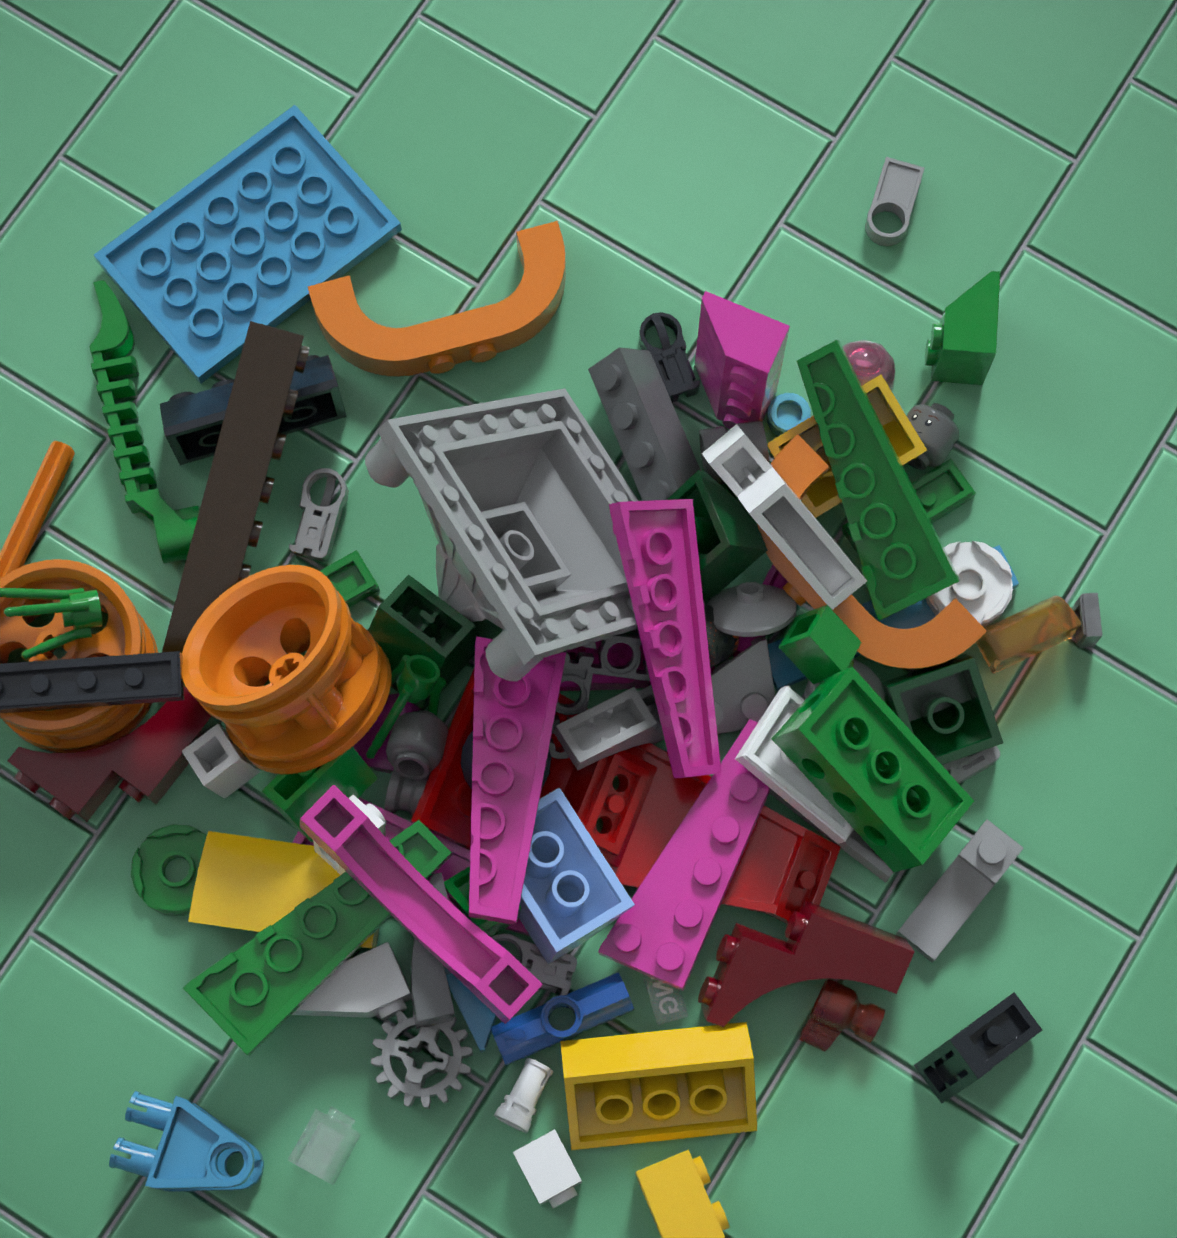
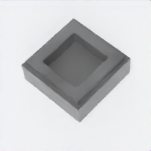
M1082 593L1072 607L1075 639L1078 648H1091L1102 637L1098 593Z

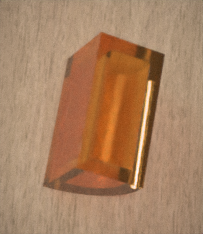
M1054 595L985 627L987 632L976 641V644L992 674H995L1072 638L1080 627L1081 622L1069 604L1060 596Z

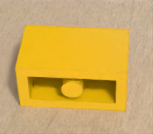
M688 1149L635 1172L661 1238H725L723 1231L730 1228V1225L720 1202L717 1201L711 1204L704 1186L711 1183L701 1156L692 1159Z

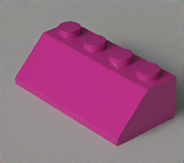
M705 291L701 300L694 366L714 414L718 420L723 421L722 424L729 430L738 423L757 420L763 422L768 407L777 392L790 326Z

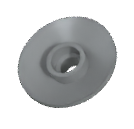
M746 582L726 588L713 596L707 603V605L710 604L714 608V625L723 633L741 637L763 636L777 632L788 626L796 615V602L786 591L775 586L756 582Z

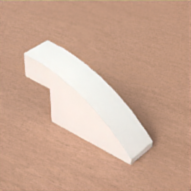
M737 424L702 453L710 466L738 497L752 518L832 610L867 582L856 566Z

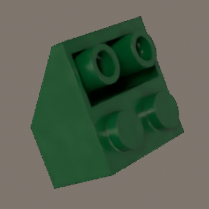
M409 574L379 605L368 629L369 633L385 652L391 666V672L399 665L404 655H409L410 657L413 655L426 656L438 665L440 669L439 677L444 678L446 681L442 691L475 656L476 636L479 637L474 623ZM395 682L391 687L398 692L397 682ZM430 695L426 699L412 704L420 710H425L429 705Z

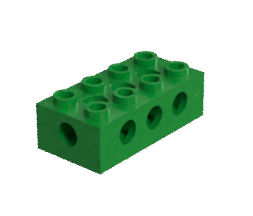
M853 666L824 678L772 738L774 743L893 872L923 865L974 803L970 795Z

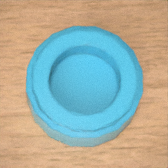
M795 393L778 395L771 401L768 407L767 423L769 428L775 435L780 436L810 418L811 410L808 402Z

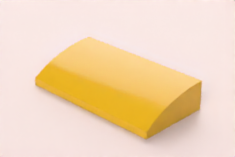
M208 831L196 877L188 922L261 932L269 925L272 926L289 914L307 898L310 899L333 883V880L339 877L340 874L315 852L312 845ZM379 928L360 947L376 948Z

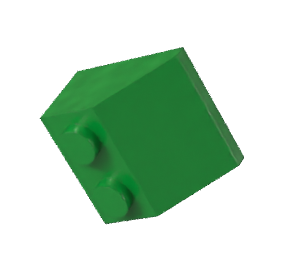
M1000 271L989 272L945 308L940 323H933L931 340H927L925 349V365L932 366L931 381L983 385L996 355Z

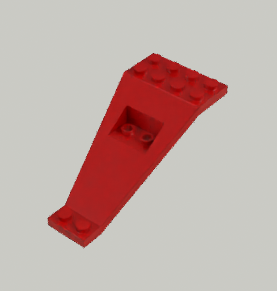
M475 667L449 727L442 760L431 771L411 820L413 824L420 820L432 833L468 850L471 848L472 789L464 779L460 763L462 747L468 735L473 731ZM559 693V703L572 704L575 702ZM555 713V715L559 716L560 723L566 721L567 716L572 718L577 715ZM552 734L551 738L554 740L555 747H562L555 734ZM647 743L605 757L578 771L570 758L556 759L552 757L550 774L541 789L540 799L560 788L621 884L639 888L711 779V776L701 775L674 778L668 752L651 743ZM615 776H617L619 779V787L617 790L613 788V779ZM763 806L721 904L763 912L788 924L793 912H800L804 901L820 906L841 847L772 809ZM599 818L603 821V828L600 832L596 828V822Z

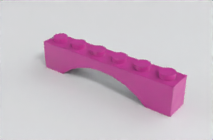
M335 785L300 818V828L504 1024L543 985L509 951L476 926L428 882L381 833L369 817Z

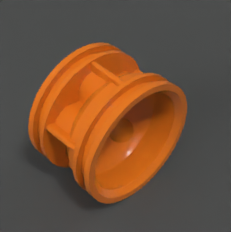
M43 560L22 566L0 579V588L56 590L84 588V591L97 590L101 611L108 613V622L102 631L92 634L90 638L77 639L62 645V648L67 653L61 659L54 655L55 649L30 658L29 662L159 653L151 630L125 591L110 576L97 568L71 560ZM0 597V664L7 663L10 652L17 648L30 649L42 642L73 630V626L64 627L61 613H55L53 620L46 626L36 628L29 626V623L40 615L8 617L4 614V610L8 607L57 603L60 600ZM152 703L0 713V718L22 739L40 749L53 753H72L101 747L129 734L145 717Z
M282 565L268 568L250 575L230 587L214 600L199 617L187 637L182 652V679L188 691L211 716L224 722L232 742L254 766L274 774L305 772L320 767L345 753L375 723L386 704L391 687V666L385 652L369 631L352 619L346 601L327 576L314 568L303 565ZM268 680H270L271 683L268 684V685H265V683H266Z

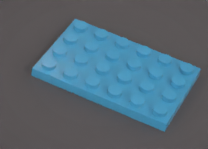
M293 105L95 253L94 257L101 268L201 384L242 353L250 321L275 328L311 300L307 286L340 278L399 233L402 227L399 220L296 105Z

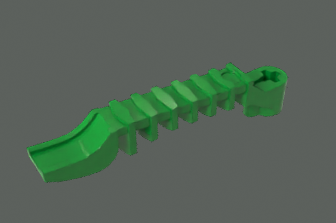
M104 280L96 281L93 284L101 307L102 322L98 335L89 346L94 362L91 363V369L96 381L99 383V385H96L101 402L104 404V407H102L103 415L110 426L107 429L108 436L112 445L116 448L113 451L114 458L122 471L119 473V478L128 494L124 495L125 502L132 514L141 513L155 524L158 547L164 564L186 560L200 508L197 505L173 510L165 502L159 489L150 490V487L157 486L154 469L146 467L135 470L136 467L150 465L151 461L146 446L129 447L144 443L141 426L136 423L123 425L139 421L136 404L125 402L137 399L135 383L128 379L138 377L140 374L136 358L130 356L135 346L134 334L114 292Z

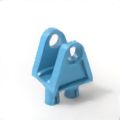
M138 1091L133 1093L129 1103L147 1108V1112L127 1107L125 1120L161 1130L163 1134L157 1150L119 1137L113 1149L130 1154L131 1159L111 1154L109 1160L110 1168H118L146 1177L145 1186L168 1192L244 1190L251 1188L260 1180L264 1170V1161L259 1150L202 1107L178 1096H175L172 1104L143 1095ZM241 1152L244 1159L243 1168L237 1175L231 1177L227 1172V1161L234 1153Z

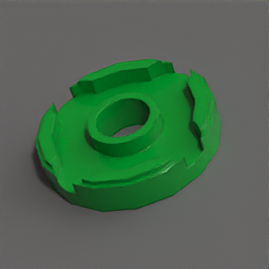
M171 824L154 830L146 837L147 839L141 844L140 848H137L132 857L131 878L136 893L150 908L164 915L185 916L190 914L196 877L207 834L190 825ZM176 858L187 860L189 863L188 875L179 882L169 881L165 874L168 863Z

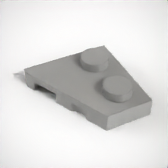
M764 636L754 639L751 642V646L733 659H727L711 673L717 734L743 730L749 719L759 722L775 697L767 639Z

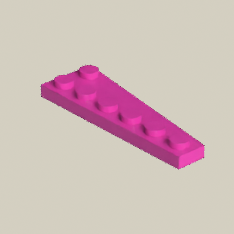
M693 499L626 501L609 504L613 523L612 529L616 536L673 776L674 778H685L721 773Z
M476 636L469 917L516 925L566 652L544 657L523 678L518 681H508L495 675L488 665L486 648L493 639Z
M749 719L722 760L721 773L713 774L631 900L635 904L634 907L618 918L601 944L598 951L599 955L684 991L771 788L735 760L758 722Z

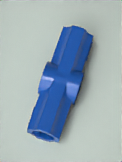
M618 972L567 995L555 996L548 1000L546 1004L515 1016L506 1024L501 1022L494 1025L490 1029L507 1066L558 1044L560 1041L572 1040L585 1031L634 1011V1007ZM560 1007L569 1008L576 1016L573 1026L565 1031L556 1030L549 1023L551 1013Z

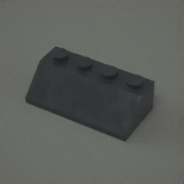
M309 355L304 373L294 372L290 389L298 391L292 417L283 415L278 433L287 435L347 417L329 355L322 357ZM233 379L219 381L211 389L195 394L193 392H181L173 395L169 401L160 403L165 437L179 465L214 456L234 383Z

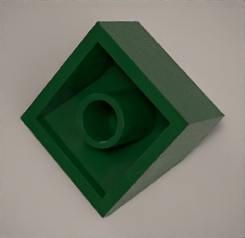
M698 470L667 500L693 499L703 600H710L767 552L768 549L755 520L745 507L709 474Z
M961 654L944 663L925 667L881 683L887 705L941 765L1003 744L974 657Z

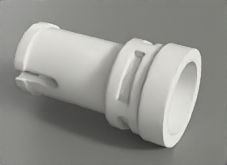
M527 1058L510 1095H505V1102L501 1103L500 1107L497 1108L494 1116L503 1123L527 1133L531 1126V1117L537 1111L534 1107L554 1071L534 1059Z

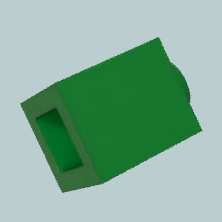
M828 605L796 616L779 648L812 684L822 682L828 676L852 667L854 665L852 659L862 642Z

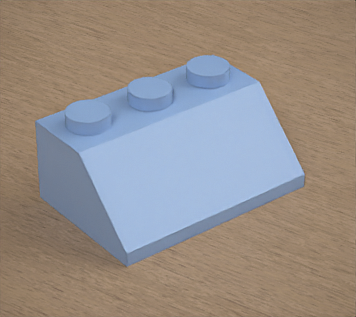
M560 788L539 799L520 901L522 909L519 919L548 964L592 938L635 905Z

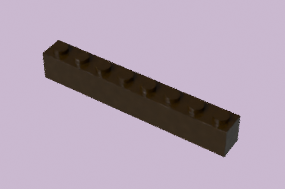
M253 321L249 323L162 652L180 651L182 654L187 637L203 612L222 593L239 581L247 578L250 574L252 565L243 562L247 547L257 548L263 526L262 521L255 520L260 502L264 504L269 503L275 478L268 477L267 473L271 459L280 461L287 435L278 433L283 415L292 417L298 391L290 389L294 372L304 373L310 347L302 345L303 335Z

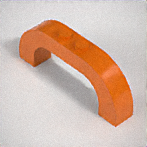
M558 221L516 231L517 250L524 274L516 290L498 303L408 327H385L375 323L362 312L357 303L350 276H345L307 286L320 330L330 346L342 358L362 370L378 375L400 377L428 371L439 374L451 370L455 364L469 360L476 363L488 361L494 358L497 353L515 348L533 338L549 323L556 313L564 293L566 280L565 246Z
M799 434L784 446L771 462L772 467L801 501L806 492L830 470V467ZM758 525L768 549L766 552L767 556L781 575L788 581L782 587L800 607L806 601L814 609L827 605ZM852 594L833 609L836 615L862 642L857 652L875 662L896 668H924L944 663L966 651L987 632L956 598L927 623L909 629L893 628L879 622Z

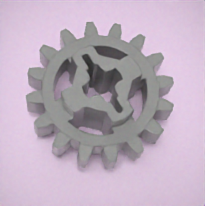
M401 1010L397 1011L396 1016L399 1023L393 1027L384 1022L381 1026L388 1036L385 1040L374 1039L372 1043L382 1051V1056H376L371 1059L373 1066L383 1067L384 1069L375 1078L377 1083L380 1085L391 1082L392 1086L389 1088L387 1095L394 1099L401 1092L404 1093V1105L409 1108L414 1103L415 1098H421L425 1109H430L431 1097L438 1096L444 1104L447 1103L448 1095L446 1090L451 1087L461 1092L463 1087L457 1080L458 1075H470L472 1071L469 1066L462 1063V1059L472 1056L473 1049L461 1047L460 1045L468 1037V1033L465 1029L457 1032L452 1030L457 1021L456 1017H454L453 1021L421 1027L417 1036L407 1041H402L398 1038L407 1030L416 1027L414 1012L413 1017L407 1019ZM440 1031L450 1040L453 1056L440 1051L437 1045ZM423 1045L428 1046L430 1055L443 1063L435 1061L432 1063L424 1062L422 1068L417 1069L415 1060L402 1051L412 1053V1051L420 1052ZM391 1057L404 1063L407 1069L405 1083L401 1082L395 1075ZM438 1072L447 1074L438 1084L422 1088L426 1079Z

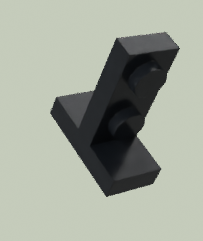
M1014 992L914 1064V1066L942 1104L992 1070L995 1065L1043 1030Z

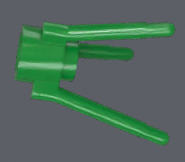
M0 588V597L60 600L57 603L8 607L4 610L6 616L61 613L64 627L73 626V630L23 651L21 654L23 659H30L77 639L92 637L91 628L103 625L97 590L84 591V588L70 590Z
M404 655L399 665L391 672V686L397 682L399 697L366 752L368 759L375 757L407 702L417 703L430 695L428 711L437 716L440 693L446 681L444 678L439 677L440 669L432 659L423 655H413L411 657Z

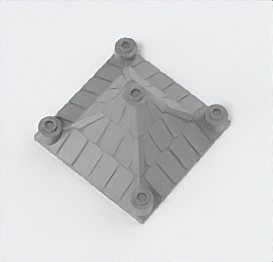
M565 388L388 419L377 430L381 438L366 454L365 465L370 477L380 485L397 488L409 476L413 479L438 541L436 545V576L439 598L471 622L488 619L503 629L486 648V659L491 671L495 675L508 681H518L544 657L638 629L616 536L612 529L613 523L609 510V504L638 501V499Z

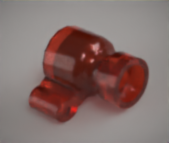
M826 979L799 1040L825 1052L844 1029L850 1028L856 1037L871 1043L882 1023L886 1009L872 1003L864 1005L859 1002L856 991L832 979Z

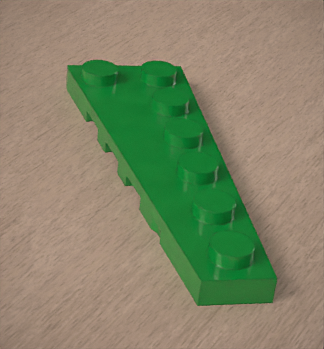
M835 340L797 360L878 620L880 621L958 583L960 579L840 341Z
M420 820L390 840L391 844L426 880L452 856V853ZM344 872L334 879L333 883L310 899L307 898L297 905L293 911L256 934V937L235 952L229 953L188 982L183 989L242 1051L250 1056L392 915L347 872Z

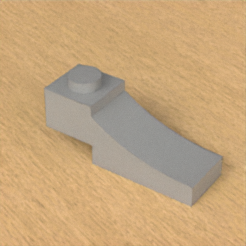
M652 685L638 692L635 687H632L556 725L554 731L555 736L577 771L620 751L642 744H655L664 739Z
M986 819L896 934L905 938L914 949L933 962L1024 848Z

